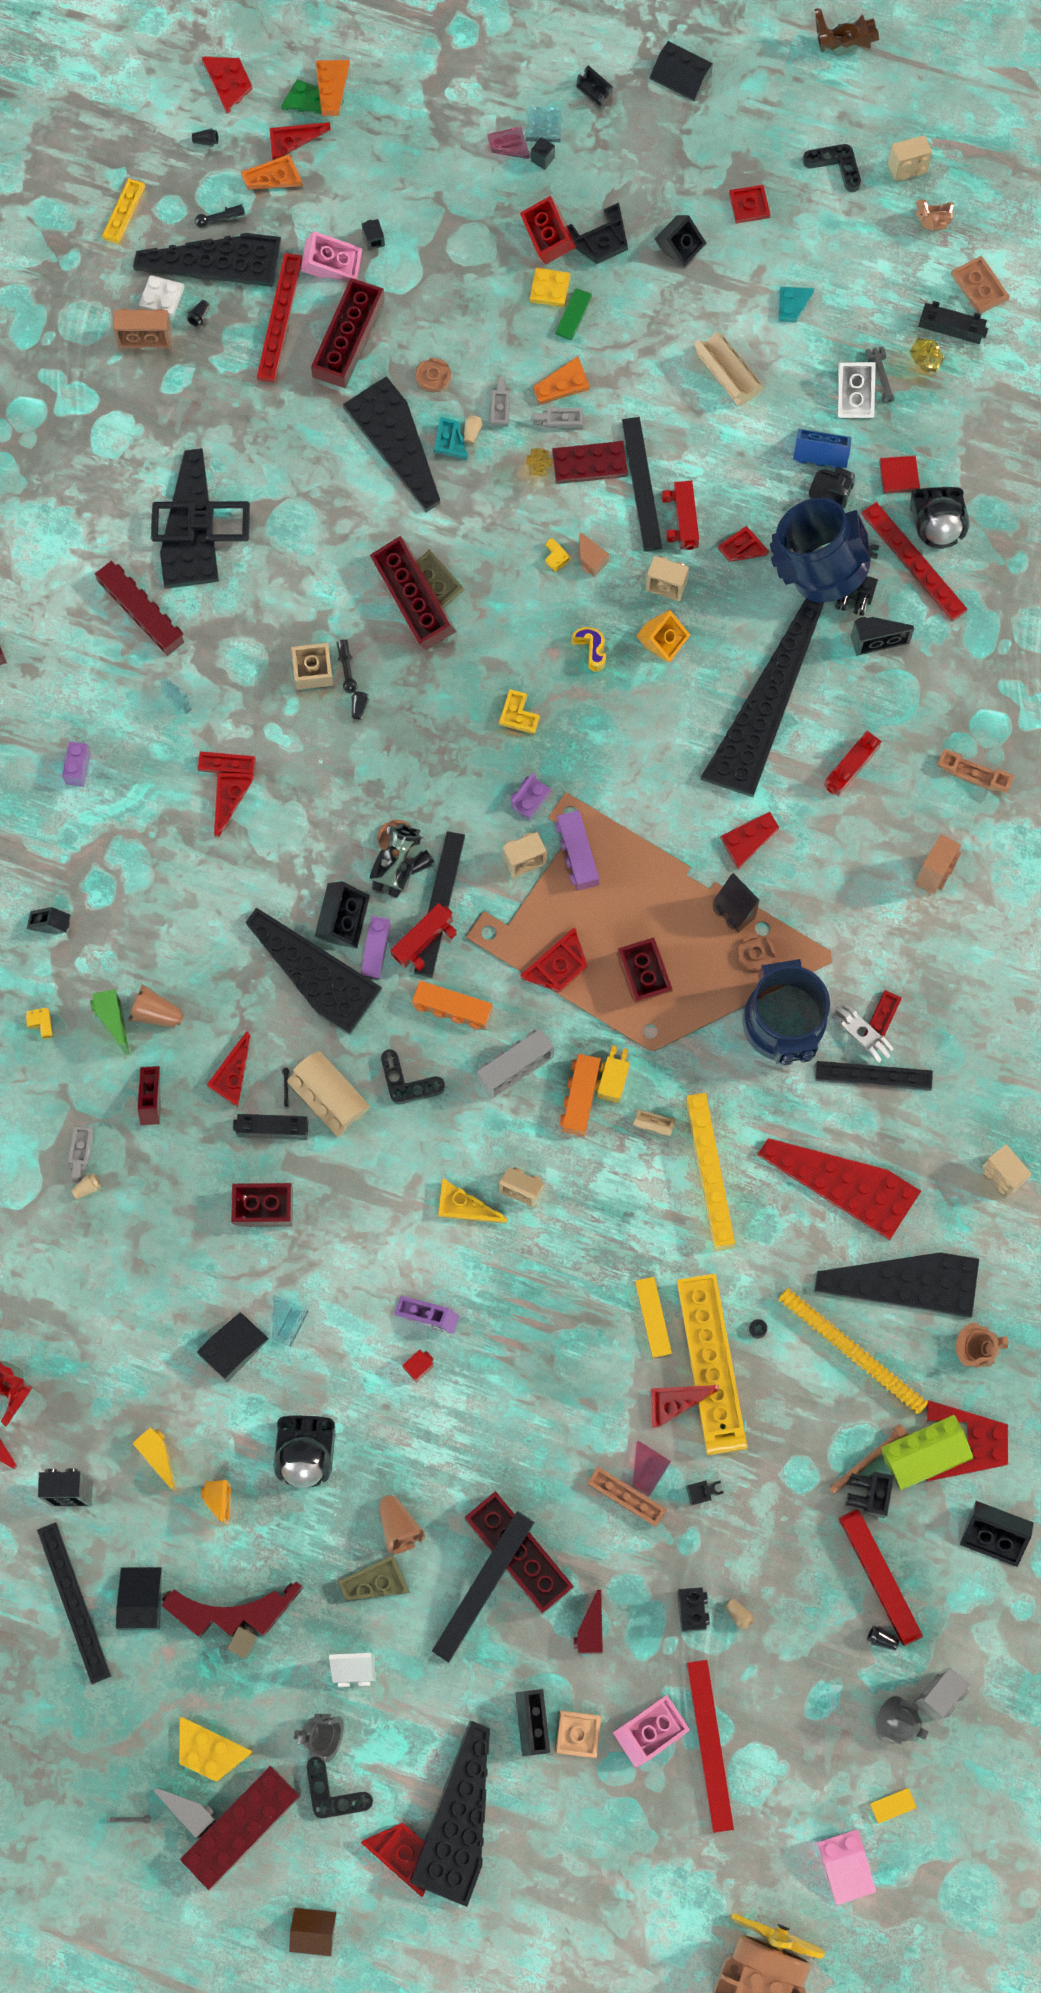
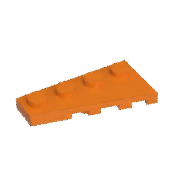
M316 60L315 66L322 116H339L350 60Z

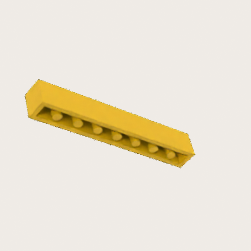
M706 1092L687 1095L686 1107L714 1252L733 1249L735 1240Z

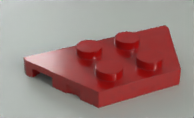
M202 57L206 71L226 114H228L235 103H239L245 95H248L253 90L240 58Z
M571 929L524 971L520 978L556 992H561L587 968L576 929Z
M402 1822L361 1842L364 1847L421 1897L424 1896V1889L409 1883L424 1841Z

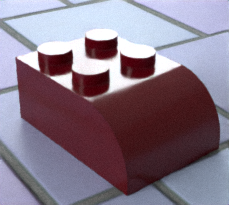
M654 937L618 948L617 957L635 1003L673 991Z
M232 1184L231 1223L244 1227H293L292 1184Z

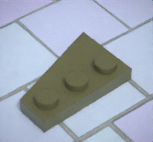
M430 549L417 560L443 608L465 590Z
M393 1555L337 1581L346 1601L410 1593Z

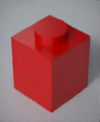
M419 1349L402 1366L417 1383L434 1367L432 1363L434 1359L427 1351L423 1353Z

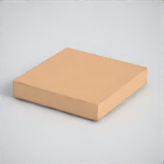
M560 1710L555 1753L597 1758L601 1716Z

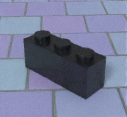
M543 1689L515 1692L522 1756L550 1753Z

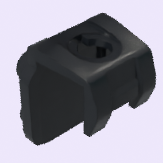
M836 468L835 472L821 469L813 479L809 489V498L832 499L845 509L851 489L855 485V474L842 468Z

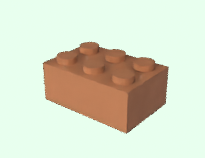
M114 310L113 331L118 347L171 348L172 325L168 310Z
M941 834L923 863L915 884L934 895L938 889L942 891L949 875L952 874L959 860L961 844Z

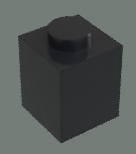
M540 137L531 148V162L546 170L555 158V145Z
M368 220L361 223L362 234L368 251L384 247L385 240L379 220Z

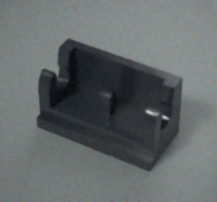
M588 65L584 70V75H578L576 88L601 108L612 99L613 86Z

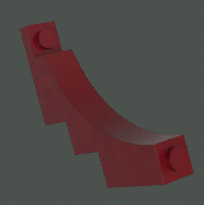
M296 1581L294 1584L290 1583L283 1591L285 1595L283 1597L274 1590L254 1602L233 1607L201 1604L185 1597L174 1589L172 1592L169 1590L164 1595L161 1606L200 1638L213 1622L233 1637L238 1627H241L245 1621L265 1637L303 1590V1587Z

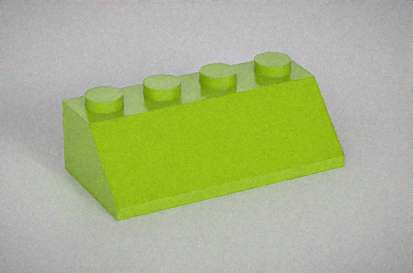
M955 1415L881 1447L882 1458L891 1475H894V1480L900 1491L973 1459L965 1433Z

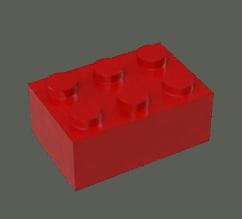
M551 196L520 212L536 252L545 265L576 248L560 209Z

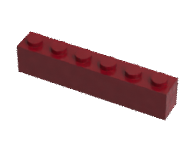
M111 560L95 573L97 582L166 656H169L184 643L183 632L178 626L174 627L171 624V619L166 614L162 615L159 611L158 605L154 601L150 602L147 599L148 595L146 592L136 587L137 584L133 578L127 577L124 574L123 568L119 564L115 565Z

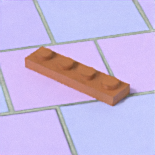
M598 1466L587 1483L590 1487L654 1527H657L667 1510Z

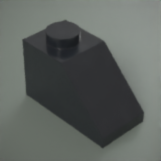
M54 907L33 910L30 912L26 929L50 934L67 933L71 915Z

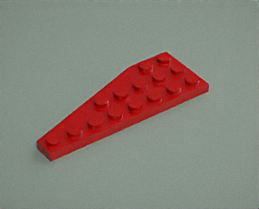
M770 1138L766 1140L757 1154L766 1162L889 1241L921 1193V1190L887 1169Z

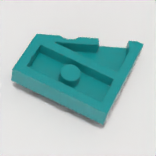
M780 287L779 322H797L802 311L806 308L809 299L814 295V288Z
M441 417L433 452L467 460L468 452L465 450L459 422Z

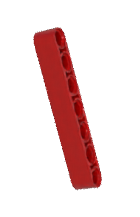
M855 1509L839 1517V1521L902 1645L905 1647L923 1638L921 1630L860 1511Z

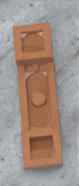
M944 749L937 764L938 767L959 779L998 792L1008 793L1015 775L1000 769L994 771L962 759V755Z

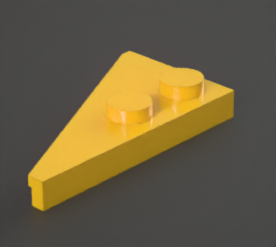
M442 1179L438 1217L507 1224V1218L496 1210L494 1211L461 1188H457L449 1183L448 1180Z

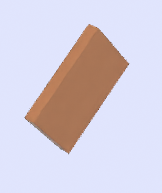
M982 256L951 271L952 277L978 314H982L1010 298Z

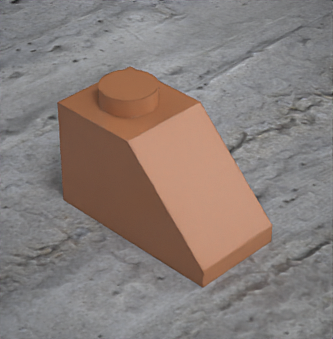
M581 532L579 534L580 565L586 574H591L595 577L609 562V554Z

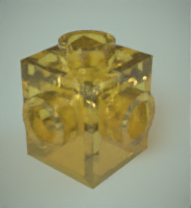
M531 448V454L527 455L526 466H529V475L547 477L548 468L551 469L552 458L549 457V450Z

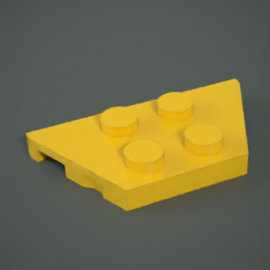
M180 1717L179 1764L218 1782L253 1752L186 1718Z

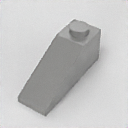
M160 1788L154 1790L158 1797L195 1838H199L217 1820L214 1817L215 1811L208 1804L204 1806L201 1803Z

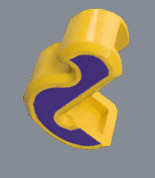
M591 627L578 628L573 632L571 644H589L588 668L594 672L603 670L606 664V654L603 653L605 646L603 633Z

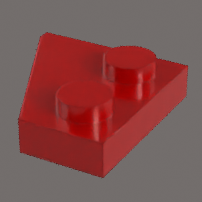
M745 526L718 546V550L729 562L766 556L769 553V550L748 526Z

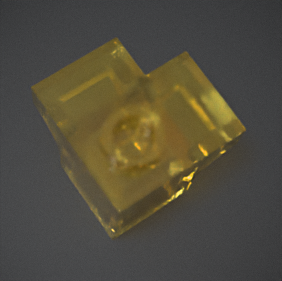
M918 338L909 351L915 363L919 364L925 373L930 371L937 372L945 359L936 340Z

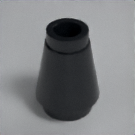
M210 128L192 133L193 144L208 146L218 144L219 136L217 130Z
M201 300L188 312L187 321L195 327L202 325L210 308L209 303Z
M360 691L354 692V695L351 696V718L362 720L370 700L368 698L369 694Z
M427 849L423 852L421 850L415 857L412 875L431 867V864L435 862Z
M872 1626L867 1637V1641L871 1642V1645L894 1651L897 1649L900 1641L881 1626Z

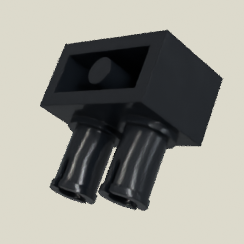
M866 576L865 580L855 591L837 600L835 608L839 610L841 603H843L841 611L847 610L849 599L856 600L853 613L857 615L860 608L859 616H863L867 604L871 605L878 579Z
M873 1472L868 1477L851 1473L849 1486L866 1488L868 1494L865 1497L848 1493L847 1499L850 1500L846 1501V1506L863 1508L865 1515L879 1518L887 1517L894 1475Z
M703 1587L678 1589L681 1632L705 1631L707 1629L706 1625H710L709 1613H705V1605L708 1604L707 1592H703Z

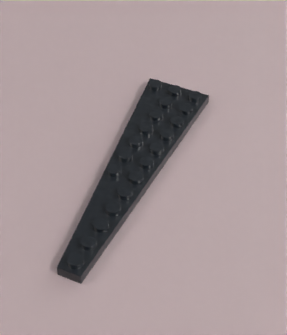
M804 600L786 634L781 639L779 646L771 656L769 663L764 668L733 724L727 731L726 736L704 770L700 780L754 797L825 602Z

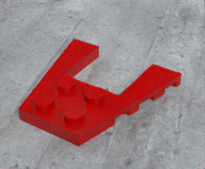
M928 1400V1422H939L955 1415L959 1423H967V1441L973 1459L928 1478L926 1482L1008 1465V1424Z

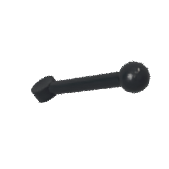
M283 1068L282 1073L284 1074V1107H288L289 1103L287 1080L289 1069Z

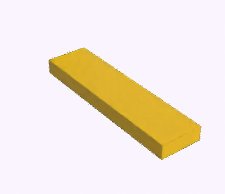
M128 178L102 234L104 240L117 244L120 243L145 189V183Z
M650 1277L636 1280V1290L652 1359L672 1355L655 1278Z

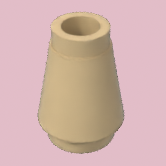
M470 415L465 420L464 442L474 444L483 425L481 418Z
M94 1173L91 1175L87 1174L71 1191L75 1198L79 1199L98 1191L102 1184Z
M734 1599L725 1606L738 1628L741 1627L745 1630L754 1622L753 1613Z

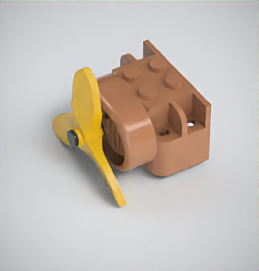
M732 1913L730 1919L766 1938L769 1944L750 1936H739L733 1954L727 1955L722 1963L712 1992L806 1993L804 1986L811 1969V1964L803 1958L783 1950V1948L820 1959L824 1958L826 1952L812 1943L788 1934L789 1931L787 1930H790V1928L778 1923L777 1926L779 1927L775 1929Z

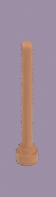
M898 1424L893 1428L892 1435L830 1487V1491L832 1493L838 1492L851 1481V1473L859 1474L882 1455L881 1447L908 1436L909 1434L904 1427Z

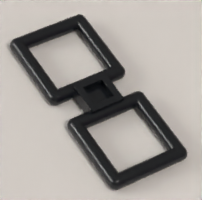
M162 501L152 503L151 541L192 542L195 539V531H206L205 538L208 542H240L249 540L250 503L248 501H209L206 505V511H195L196 504L193 501ZM243 508L242 534H213L214 509ZM159 509H188L187 534L158 535Z

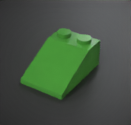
M116 990L93 993V1000H90L92 1012H94L95 1017L99 1018L122 1051L129 1055L122 1004Z

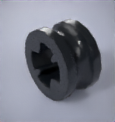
M761 1319L753 1320L749 1327L750 1334L754 1338L764 1337L767 1332V1324ZM755 1324L756 1326H758V1324L762 1325L761 1329L763 1330V1332L760 1333L759 1331V1333H755V1328L753 1326Z

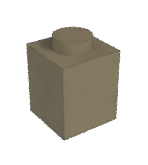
M246 1625L244 1629L238 1627L227 1649L247 1660L259 1637L254 1635L255 1630Z

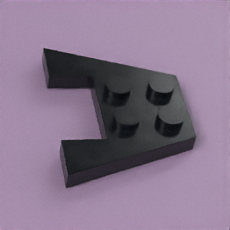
M619 202L603 210L609 223L579 235L573 224L567 225L576 246L575 249L596 264L628 250Z

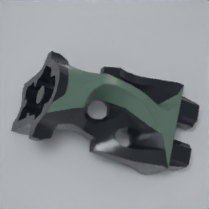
M404 823L397 827L388 825L389 845L386 850L380 851L369 879L373 880V890L382 892L384 885L391 886L389 890L390 896L395 898L400 896L401 892L408 886L415 858L408 859L406 857L412 846L419 845L422 842L423 837L419 835L421 830L411 828ZM393 849H397V850H398V852H399V857H398V858H395L394 853H393ZM383 859L387 861V866H382ZM404 863L407 864L405 872L401 871V866Z

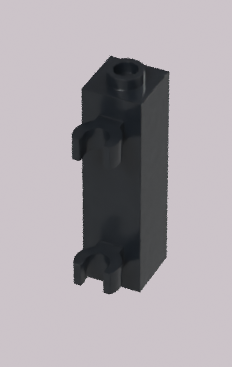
M933 301L932 304L925 303L918 327L980 344L981 339L986 338L988 328L985 327L987 320L981 319V314L974 313V316L939 307L940 302Z
M237 1114V1120H233V1131H236L237 1137L308 1140L309 1120L307 1116Z

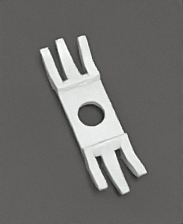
M848 1005L844 1006L847 1011L838 1006L835 1008L847 1022L845 1023L842 1018L835 1015L831 1019L839 1023L844 1030H847L859 1041L878 1063L881 1062V1058L873 1046L886 1058L890 1057L880 1042L891 1052L894 1050L893 1047L883 1036L857 1014L856 1010ZM865 1027L868 1030V1034L861 1037L857 1034V1029Z

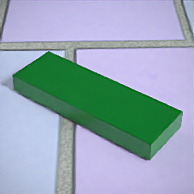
M575 289L556 330L557 336L573 340L592 299L591 293Z

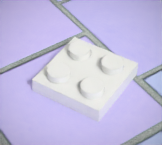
M150 275L140 300L139 308L145 310H168L169 317H174L184 290V284Z

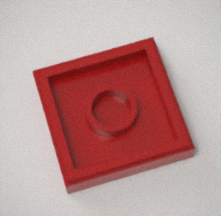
M764 185L729 190L736 224L770 218L771 214Z
M916 455L880 458L883 494L911 492L915 489H920Z

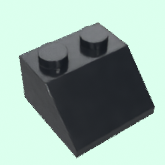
M676 215L654 238L663 253L682 267H685L707 244L689 215Z

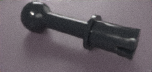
M243 204L230 208L225 207V211L208 216L199 214L195 218V224L199 228H205L210 222L225 218L231 221L232 218L244 216Z
M340 640L336 644L339 653L338 661H342L345 676L343 689L347 693H353L357 690L358 685L352 678L349 662L352 659V655L349 652L348 640Z

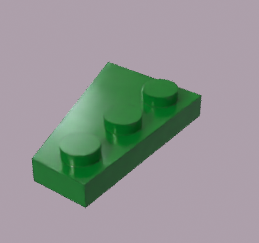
M297 79L281 105L282 110H288L289 108L297 109V112L307 110L314 111L315 114H321L318 87Z

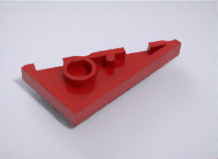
M218 773L214 826L215 837L221 836L252 784L254 774Z

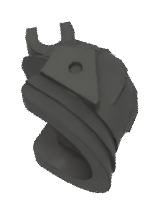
M899 1696L889 1698L879 1710L876 1730L878 1736L884 1741L895 1742L903 1746L904 1741H912L916 1736L926 1739L929 1731L921 1728L922 1721L917 1713L919 1709L907 1703Z
M314 1714V1717L304 1724L302 1730H294L293 1739H297V1744H303L306 1749L310 1750V1756L320 1757L321 1760L330 1762L335 1757L342 1741L343 1719L340 1716L331 1717V1714Z

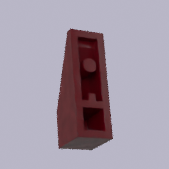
M160 1066L140 1067L137 1107L140 1125L160 1124Z
M601 1590L596 1591L577 1632V1637H573L574 1649H578V1654L603 1653Z

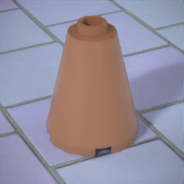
M142 984L128 1020L175 1028L176 1024L180 1026L184 1015L180 1014L182 1011L180 1008Z
M387 1495L381 1499L378 1506L389 1554L392 1551L394 1554H400L415 1547V1542L419 1540L421 1543L426 1538L422 1528L396 1496Z

